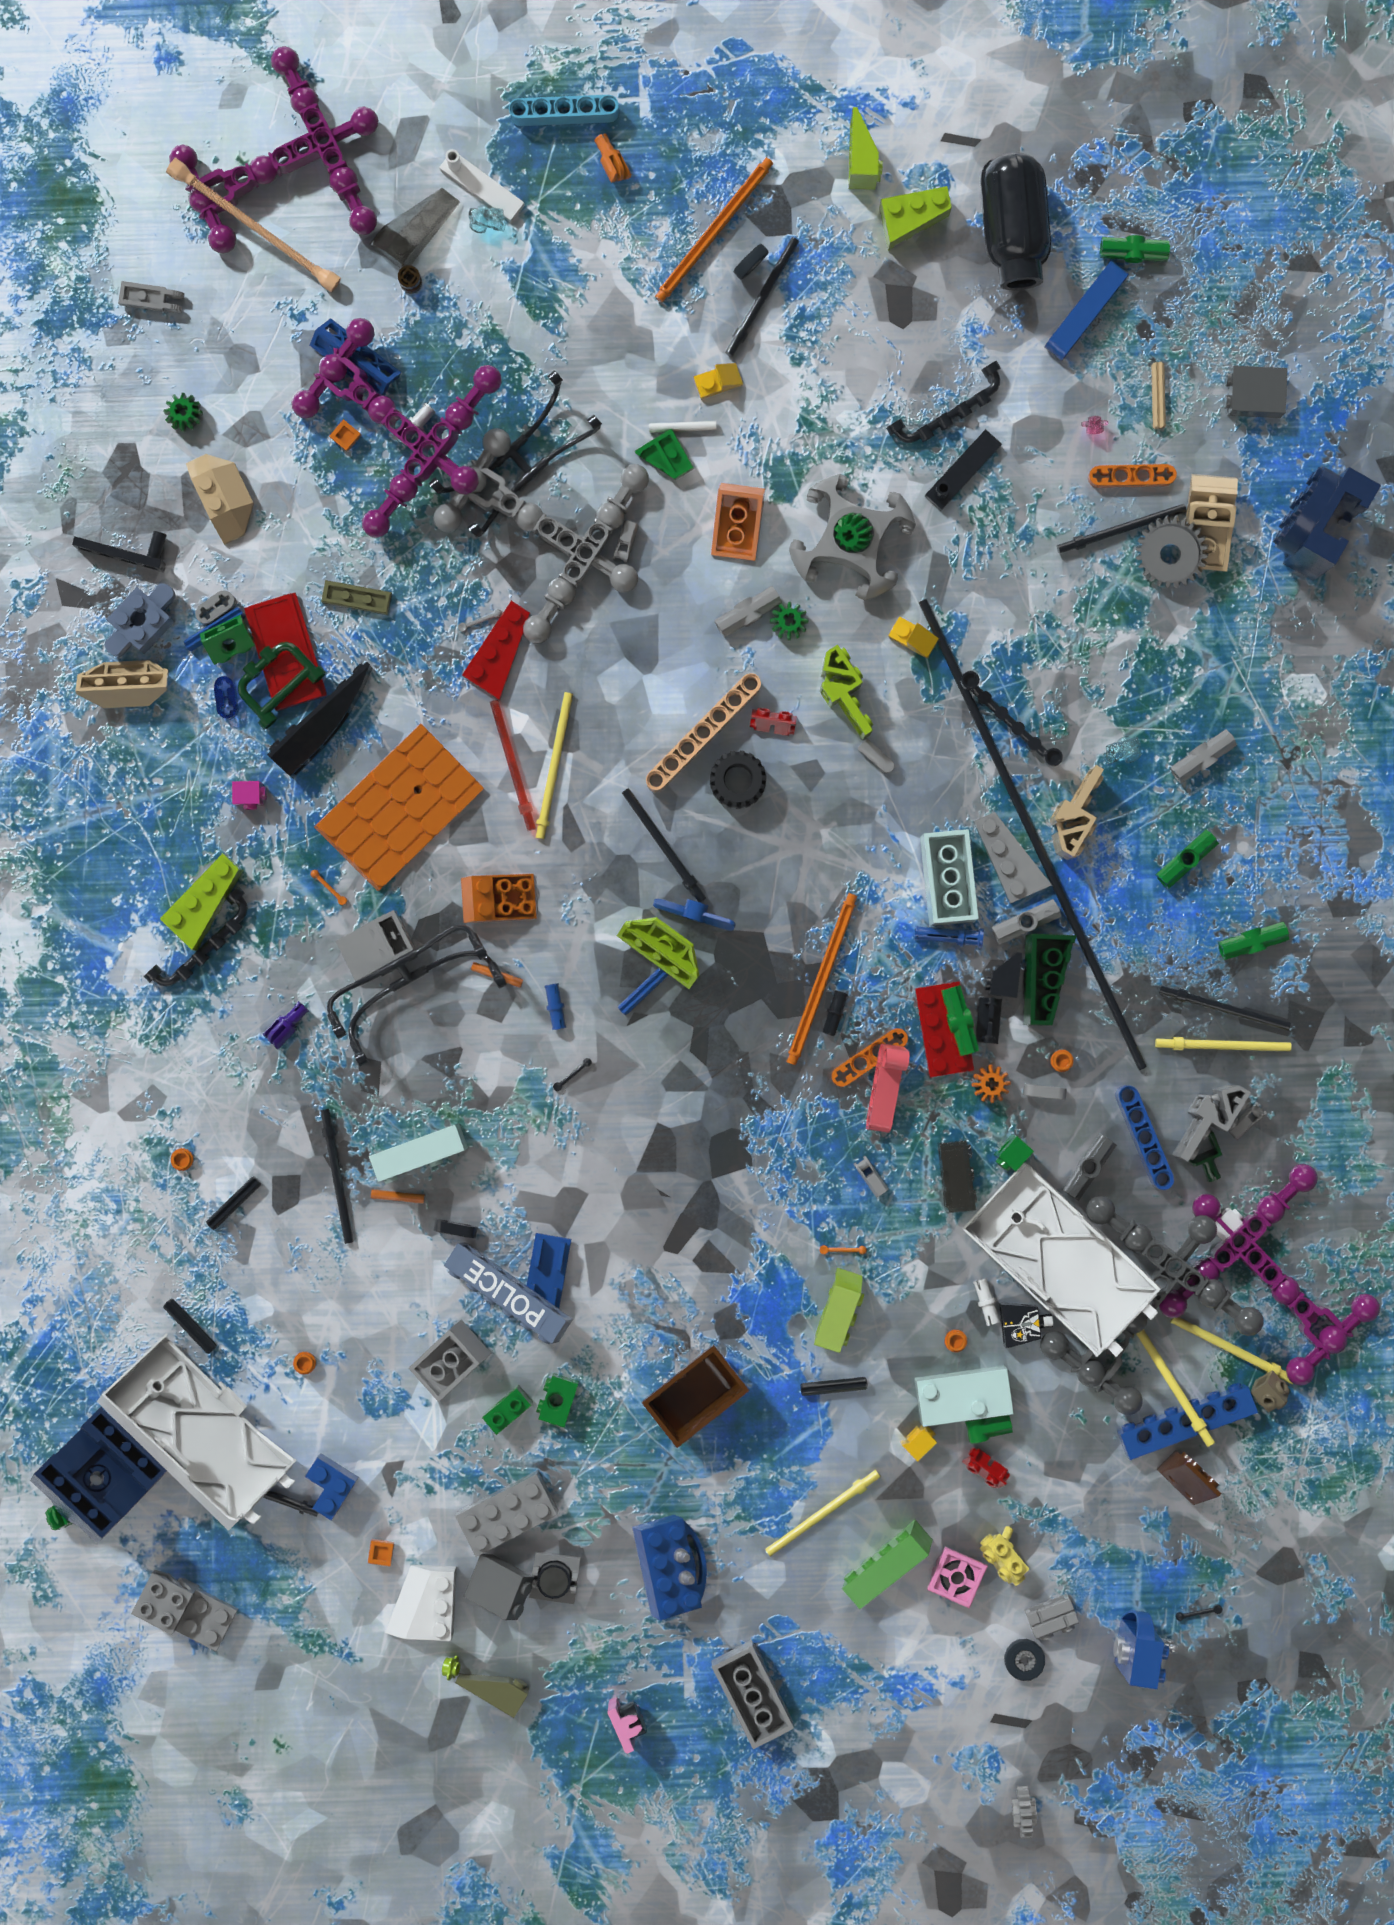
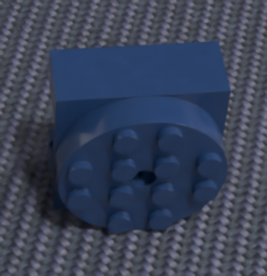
M1318 467L1315 472H1312L1306 482L1308 486L1291 503L1290 508L1293 510L1287 516H1284L1279 524V528L1282 530L1278 531L1272 541L1275 543L1276 548L1287 553L1283 564L1312 581L1336 565L1349 540L1342 536L1336 539L1323 531L1331 516L1333 515L1338 518L1337 523L1346 527L1359 513L1362 514L1369 508L1381 487L1379 483L1351 467H1348L1340 475L1326 467Z
M100 1407L80 1427V1430L33 1474L30 1481L52 1501L61 1516L77 1525L98 1544L163 1477L167 1470ZM90 1476H99L102 1481L101 1484L90 1485L92 1483Z

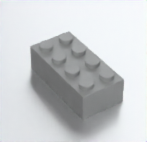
M539 1470L457 1511L455 1517L475 1557L557 1516L559 1510Z
M752 1640L711 1660L712 1669L753 1749L794 1729L793 1720Z

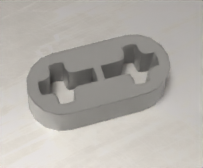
M226 590L219 591L197 607L195 616L202 624L210 625L229 613L235 607L236 600L230 592ZM221 597H230V599L228 600V606L222 604L219 607H216L222 602L220 599ZM213 608L215 609L212 612H210V618L208 620L205 617L201 618L203 616L202 611L204 609H206L207 611H210Z
M1024 1084L1023 1095L1066 1100L1067 1089Z

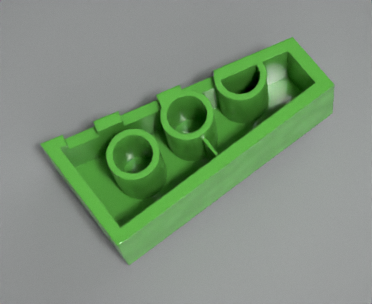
M916 1519L913 1520L891 1541L884 1544L875 1555L864 1560L859 1569L850 1571L844 1577L845 1581L842 1590L859 1609L863 1608L929 1556L933 1539Z

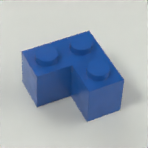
M322 1453L316 1458L305 1476L324 1489L312 1509L332 1521L359 1478Z

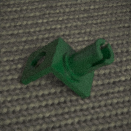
M1211 1130L1208 1139L1212 1149L1197 1155L1193 1160H1189V1163L1194 1167L1202 1165L1207 1182L1215 1181L1214 1177H1216V1180L1221 1178L1214 1160L1223 1155L1215 1134Z

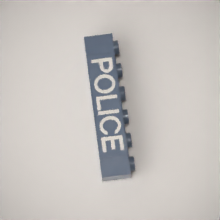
M466 1242L458 1243L444 1264L449 1269L448 1273L456 1279H463L467 1282L466 1286L474 1292H481L485 1295L484 1299L487 1302L499 1305L503 1308L502 1312L505 1315L517 1318L521 1321L520 1325L523 1328L535 1331L539 1334L538 1338L546 1344L559 1342L573 1321L567 1314Z

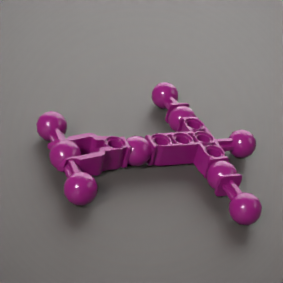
M287 46L278 47L273 51L271 65L275 72L286 77L290 85L287 91L291 98V107L296 113L300 114L308 133L277 147L273 153L268 152L269 156H256L250 165L245 163L246 166H238L225 172L222 169H216L201 178L195 169L198 158L193 148L181 144L176 145L170 152V163L174 158H177L187 166L199 182L201 181L207 187L211 188L213 185L225 182L224 187L229 191V194L223 197V199H226L233 206H237L238 199L252 191L255 186L258 188V184H270L275 180L277 174L281 177L282 173H291L321 158L330 176V187L338 194L340 201L346 200L351 210L349 216L351 229L357 234L368 235L374 231L377 225L376 214L372 209L363 206L358 196L360 188L357 183V175L347 166L337 145V142L355 133L362 136L373 134L378 127L379 120L377 114L371 108L365 106L358 107L353 111L350 121L330 130L319 109L317 93L310 88L307 80L302 82L297 71L299 66L298 54ZM312 118H319L316 124L309 123ZM321 138H329L326 144L319 143ZM302 147L309 148L305 154H300L299 150ZM282 157L289 158L284 164L278 163ZM333 157L339 158L336 164L328 163ZM242 176L248 177L245 183H239L238 180ZM187 185L185 190L190 192L188 200L191 208L200 213L199 219H205L210 228L208 235L209 246L217 253H229L234 249L237 238L233 229L223 225L218 216L219 213L225 210L210 200L208 196L203 195L196 187Z
M357 318L349 322L346 328L347 339L339 349L334 348V354L326 355L321 359L319 373L314 374L316 378L314 383L308 390L298 391L293 396L291 404L294 413L298 417L312 418L318 413L320 408L319 397L328 387L338 397L346 401L353 400L362 405V408L368 411L369 417L373 422L384 425L392 434L414 451L406 461L404 470H400L402 474L392 478L389 490L385 488L384 492L389 496L379 509L369 510L363 516L362 528L364 532L372 538H379L388 533L390 528L389 517L399 504L407 507L405 502L415 498L418 486H422V482L426 481L437 467L450 476L451 486L457 493L467 495L477 489L479 484L477 472L470 466L459 467L446 455L456 444L459 434L462 435L461 430L471 426L474 414H479L474 409L485 394H492L499 390L502 378L499 370L492 365L479 367L473 376L474 386L464 399L457 396L456 399L458 401L453 402L447 407L445 418L441 417L440 420L442 421L434 425L427 434L413 421L402 415V412L396 409L391 398L378 394L367 382L368 376L366 372L349 360L358 347L369 345L375 336L374 327L371 322L365 318ZM348 367L355 374L353 377L354 382L350 383L349 389L341 390L334 383L340 382L345 378ZM368 391L369 396L363 401V394ZM401 419L402 424L398 429H396L395 423L396 421ZM448 429V437L442 439L443 431ZM418 433L417 441L412 443V436ZM432 447H434V448H435V453H434V455L431 456V457H428V451H429V449L432 448ZM420 465L421 471L419 474L415 475L414 469L416 466Z
M1298 1164L1293 1167L1289 1173V1183L1278 1194L1271 1191L1270 1195L1261 1198L1256 1210L1253 1209L1251 1211L1253 1214L1247 1215L1242 1220L1243 1223L1234 1232L1220 1218L1223 1216L1220 1213L1221 1205L1215 1196L1202 1194L1195 1199L1192 1206L1195 1217L1206 1215L1212 1218L1230 1235L1224 1242L1220 1241L1213 1247L1210 1255L1199 1259L1193 1266L1199 1269L1203 1277L1206 1275L1209 1279L1218 1280L1220 1272L1223 1273L1225 1271L1223 1268L1231 1266L1239 1258L1262 1282L1267 1284L1275 1301L1289 1308L1300 1323L1298 1326L1299 1331L1315 1346L1306 1357H1295L1286 1366L1287 1378L1290 1382L1299 1386L1306 1385L1312 1381L1315 1375L1314 1367L1323 1358L1330 1360V1354H1337L1345 1349L1347 1337H1353L1351 1331L1361 1322L1367 1323L1375 1320L1380 1313L1379 1302L1374 1296L1360 1294L1351 1303V1313L1341 1322L1328 1308L1317 1307L1310 1299L1303 1297L1305 1294L1300 1291L1297 1281L1282 1273L1277 1264L1255 1243L1265 1233L1267 1227H1271V1224L1279 1222L1283 1218L1285 1210L1291 1209L1287 1203L1298 1192L1304 1193L1314 1189L1318 1176L1315 1169L1308 1164ZM1257 1219L1259 1228L1256 1231H1251L1250 1223L1252 1220ZM1237 1235H1241L1243 1238V1243L1239 1247H1235L1233 1243ZM1225 1251L1227 1258L1224 1262L1219 1263L1217 1255L1219 1252ZM1256 1251L1259 1258L1257 1262L1251 1263L1249 1256L1252 1252ZM1273 1268L1274 1276L1272 1279L1267 1280L1265 1272L1267 1269ZM1192 1274L1189 1276L1190 1278L1187 1280L1189 1284L1194 1285L1198 1283V1275ZM1183 1286L1178 1290L1172 1289L1160 1303V1311L1168 1318L1182 1316L1187 1309V1299L1194 1292L1187 1290ZM1304 1301L1306 1308L1303 1312L1299 1313L1297 1311V1304ZM1324 1315L1333 1325L1322 1329L1317 1339L1309 1328L1311 1323L1317 1321L1318 1316Z

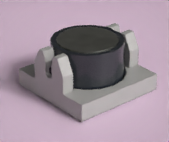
M536 1551L532 1570L534 1580L529 1598L574 1604L581 1557Z

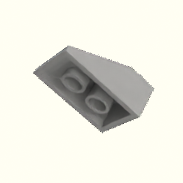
M461 1319L409 1367V1370L439 1402L479 1366L491 1352Z

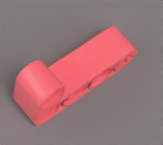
M888 1044L880 1045L866 1118L867 1130L886 1133L891 1131L902 1071H906L909 1065L910 1054L905 1047Z

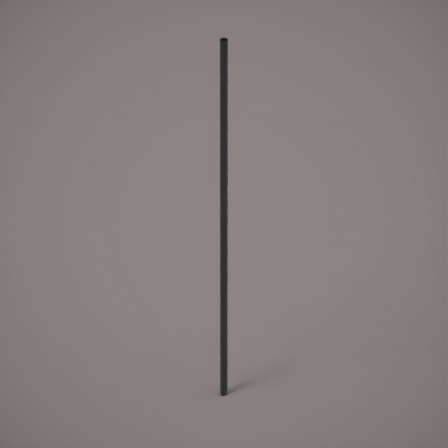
M927 599L918 602L932 633L939 638L937 642L1069 924L1074 934L1077 935V941L1138 1070H1142L1147 1067L973 696L970 690L964 689L961 685L962 673Z

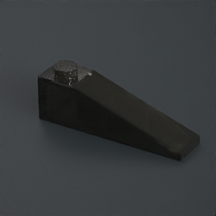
M441 188L383 226L370 245L400 269L403 266L411 265L460 204V201Z

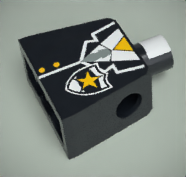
M999 1303L1003 1346L1005 1348L1040 1340L1041 1328L1053 1327L1052 1314L1039 1315V1309L1036 1305Z

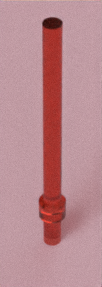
M493 700L489 703L520 804L518 809L520 815H523L527 831L535 830L536 826L531 813L533 808L531 802H528L499 701Z

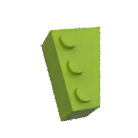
M836 1268L835 1280L828 1293L829 1297L819 1321L814 1345L840 1353L842 1346H847L850 1338V1333H847L849 1326L853 1327L857 1318V1313H854L856 1306L861 1307L864 1293H861L862 1275Z

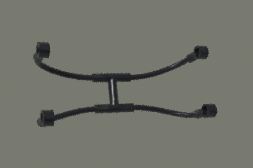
M555 370L547 375L555 388L540 417L524 435L522 434L511 444L509 451L505 455L496 457L488 468L492 471L511 458L525 473L510 489L513 493L517 490L520 491L554 457L595 434L601 428L602 423L593 414L587 419L592 429L565 443L547 457H543L532 468L517 452L541 425L557 399L563 379ZM436 478L428 483L437 494L455 491L452 486L444 488ZM493 510L482 528L473 522L468 529L476 538L481 537L487 531L499 511Z
M466 925L453 926L420 948L413 949L379 968L377 972L341 988L330 997L327 1003V1016L334 1034L340 1039L347 1035L340 1023L336 1012L333 1011L334 1001L342 994L380 976L383 977L396 969L402 976V978L391 983L389 987L369 999L355 1013L350 1022V1046L360 1067L369 1061L354 1035L355 1025L359 1017L377 1000L429 973V970L457 958L477 956L480 960L484 959L488 963V968L499 989L508 985L496 962H493L488 956L477 933L473 932L470 927ZM463 930L469 934L468 937L474 950L448 955L427 966L423 965L411 973L405 966L406 963L414 960L419 954L451 933Z

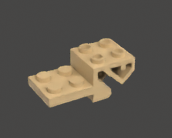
M1191 474L1186 512L1187 524L1190 525L1194 521L1195 525L1193 528L1195 530L1201 528L1202 530L1199 535H1206L1203 544H1209V547L1204 550V552L1209 553V556L1202 559L1207 564L1205 567H1200L1201 569L1227 571L1232 531L1236 516L1235 501L1238 488V479L1236 477Z
M1098 765L1088 770L1072 800L1069 802L1065 799L1060 802L1050 818V824L1056 825L1058 830L1057 833L1052 835L1055 853L1066 860L1073 857L1076 858V856L1081 854L1085 847V844L1082 842L1085 838L1092 835L1097 826L1094 824L1096 817L1084 811L1083 808L1088 806L1093 797L1090 795V792L1098 788L1104 778L1101 775L1104 769ZM1073 820H1079V821L1072 822V823H1069V824H1066V825H1065L1066 828L1071 827V826H1075V827H1073V828H1071V829H1067V830H1065V829L1063 828V823H1065V822L1068 823V822L1073 821Z

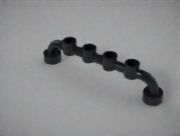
M996 360L981 370L985 378L990 376L992 379L989 387L919 428L917 431L906 434L902 430L906 427L902 419L889 425L886 430L890 436L895 434L900 441L905 443H913L919 439L922 442L929 440L934 436L932 431L939 427L943 431L953 425L952 419L959 416L960 419H963L972 413L970 408L978 404L981 408L992 401L990 396L1000 386V376L998 370L1001 369L1000 365Z
M967 671L962 675V687L970 690L977 697L979 705L987 706L993 712L995 720L1003 721L1010 727V733L1013 736H1019L1024 740L1029 751H1036L1044 759L1045 764L1050 767L1058 766L1062 762L1063 754L1059 749H1045L1038 737L1030 735L1025 730L1022 722H1016L1008 714L1006 707L999 706L992 699V695L988 691H983L978 686L980 679L976 672Z
M237 887L226 898L231 905L235 903L238 905L239 910L237 914L170 977H162L160 974L163 970L157 964L143 977L149 983L154 981L158 985L165 987L176 984L180 979L185 982L193 975L191 969L196 964L201 967L210 958L207 954L213 948L218 951L226 943L224 938L229 933L235 935L243 927L240 922L243 921L248 911L247 903L242 897L245 892L240 887Z

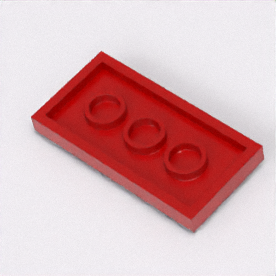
M960 981L915 988L929 1078L974 1071L972 1053L963 1056L959 1054L954 1034L951 1033L946 1017L948 1013L941 992L942 990L959 986Z

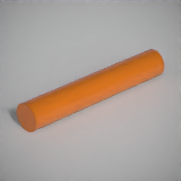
M473 962L471 971L493 978L487 966ZM501 972L508 984L521 988L523 979Z
M371 1190L372 1199L424 1204V1194Z

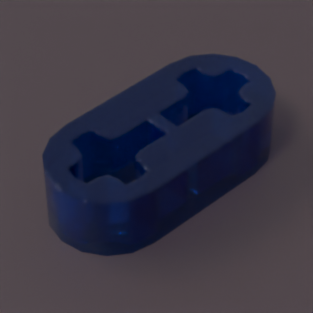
M221 676L214 683L216 709L222 718L231 720L237 716L239 710L236 685L229 677ZM223 681L230 685V688H227V696L224 695L222 689H219V686L223 685ZM225 700H228L229 706L233 707L229 715L222 711V708L226 707Z

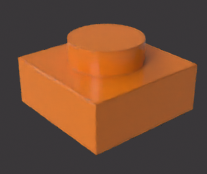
M343 419L329 437L348 452L362 435Z
M372 1539L368 1563L391 1566L394 1542Z

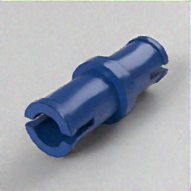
M559 983L544 986L548 1001L546 1008L550 1012L552 1030L566 1028L563 1013L565 1006L561 1002Z

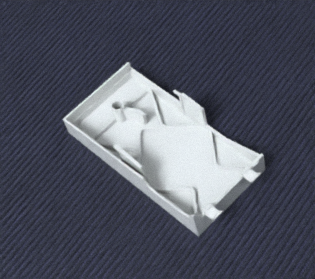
M1024 1162L962 1228L1040 1304L1070 1329L1096 1357L1106 1349H1109L1117 1357L1123 1348L1115 1339L1141 1312L1146 1314L1150 1320L1158 1313L1149 1303L1157 1296L1162 1287L1027 1162Z
M166 1333L100 1396L97 1402L228 1531L243 1517L249 1523L255 1524L261 1515H257L252 1508L277 1482L287 1489L295 1482L286 1473L297 1460L293 1459L261 1434L244 1418L241 1413L247 1406L221 1381L218 1383L222 1388L220 1390L167 1338L168 1334Z

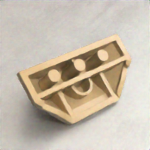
M208 454L186 463L195 489L224 545L244 536L254 503L235 463Z
M150 660L104 662L85 673L82 672L77 675L75 692L77 695L102 708L150 706L167 691L169 672Z

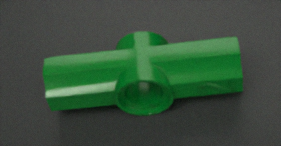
M1130 235L1125 238H1101L1100 258L1124 259L1127 263H1141L1144 260L1167 262L1169 259L1170 242L1168 240H1150L1140 235Z
M1205 829L1183 850L1178 852L1155 876L1162 885L1169 889L1190 869L1195 867L1219 842L1212 833ZM1184 853H1188L1192 857L1190 865L1183 863L1182 856Z
M1284 922L1261 929L1258 927L1242 932L1239 936L1221 940L1218 942V949L1223 960L1246 953L1248 955L1265 950L1268 946L1290 940L1289 932Z
M961 986L942 990L943 1001L948 1013L946 1014L951 1033L954 1034L960 1056L979 1051L973 1030V1018L969 1008L966 1006Z

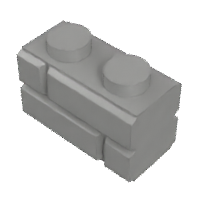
M1067 1594L1025 1609L1036 1640L1039 1638L1041 1641L1048 1640L1054 1636L1053 1633L1060 1630L1063 1633L1069 1632L1075 1628L1074 1625L1079 1624Z

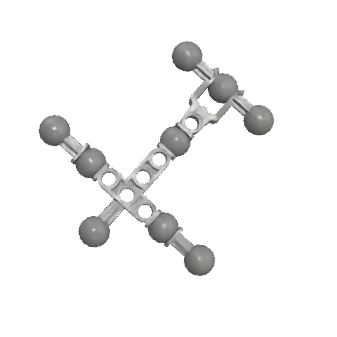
M493 428L483 437L484 450L478 460H471L472 466L470 467L477 472L479 478L477 489L467 495L456 492L449 504H443L435 510L434 523L436 527L444 532H452L460 526L462 522L460 511L469 498L470 501L485 511L494 509L508 517H512V520L516 521L522 530L533 531L534 534L539 533L544 541L570 557L564 567V573H560L559 577L549 584L548 594L544 596L547 602L539 615L529 617L523 625V633L527 640L532 643H542L550 637V621L559 608L564 611L565 605L570 604L574 600L578 583L583 580L591 566L609 576L612 587L619 592H629L636 587L638 574L632 566L628 564L617 566L601 556L600 552L608 541V534L612 535L613 530L623 524L625 514L627 513L625 505L632 494L640 492L647 487L649 475L643 466L638 464L627 466L621 473L622 486L614 499L608 497L607 502L598 508L594 524L589 527L582 538L558 521L547 517L538 505L525 503L523 499L520 501L518 496L506 487L504 478L488 469L494 458L505 455L511 446L509 434L500 428ZM486 477L499 486L498 491L493 493V498L489 501H485L476 495L485 488ZM514 500L516 507L508 510L504 507L505 502ZM550 524L555 529L551 534H545L542 532L544 525ZM595 530L604 532L605 535L601 540H596L592 537V533ZM563 537H571L573 544L569 547L563 546L561 544ZM583 549H590L593 554L590 558L584 559L580 556V552ZM570 568H578L580 575L576 578L570 577L567 574Z

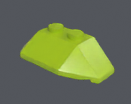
M657 917L626 921L616 935L688 989L691 988L698 978L699 970L694 944Z

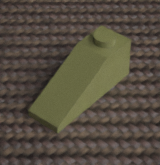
M459 1673L455 1682L513 1718L516 1716L529 1692V1688L526 1687L527 1684L518 1678L514 1680L511 1677Z

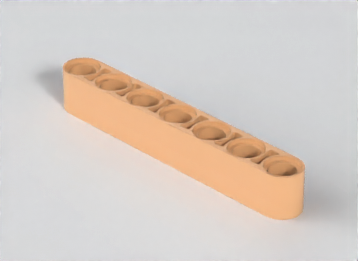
M749 673L743 676L648 773L646 784L649 790L652 792L662 791L756 696L761 686V680L756 674ZM751 679L757 683V687L754 690H748L745 688L744 683ZM736 695L740 697V705H730L728 700L731 696ZM720 711L725 714L726 718L723 722H716L713 719V714ZM702 727L710 731V735L704 739L697 735L698 729ZM686 743L694 747L693 753L689 755L681 751V747ZM668 760H676L678 768L674 771L668 770L665 766ZM655 775L660 776L663 780L662 784L658 787L650 784L651 777Z

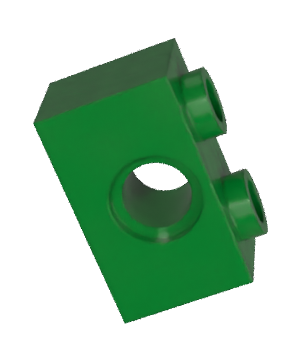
M241 615L200 633L201 642L214 665L225 663L232 656L238 653H246L255 646L253 637ZM226 639L234 640L231 644L223 643Z
M1011 1134L994 1153L998 1158L995 1162L1004 1170L1016 1172L1034 1151L1018 1136Z
M553 1373L552 1378L547 1377L543 1391H546L547 1394L545 1400L540 1399L536 1410L537 1413H540L538 1420L564 1428L579 1381ZM554 1394H559L563 1398V1402L560 1405H554L550 1397Z
M517 1385L484 1413L482 1419L497 1435L531 1407L533 1401Z

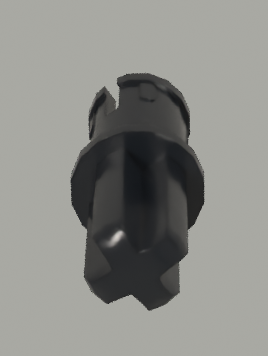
M837 990L834 991L830 1009H827L828 1015L823 1028L824 1034L835 1036L841 1016L844 1017L842 1012L849 994Z

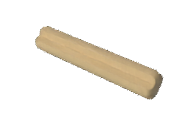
M1155 362L1151 366L1153 428L1164 429L1166 426L1165 367L1163 362Z

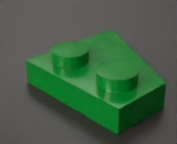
M672 429L635 450L638 456L674 480L695 469Z

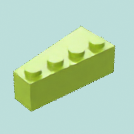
M222 853L167 910L160 920L191 950L197 951L243 870L228 855Z

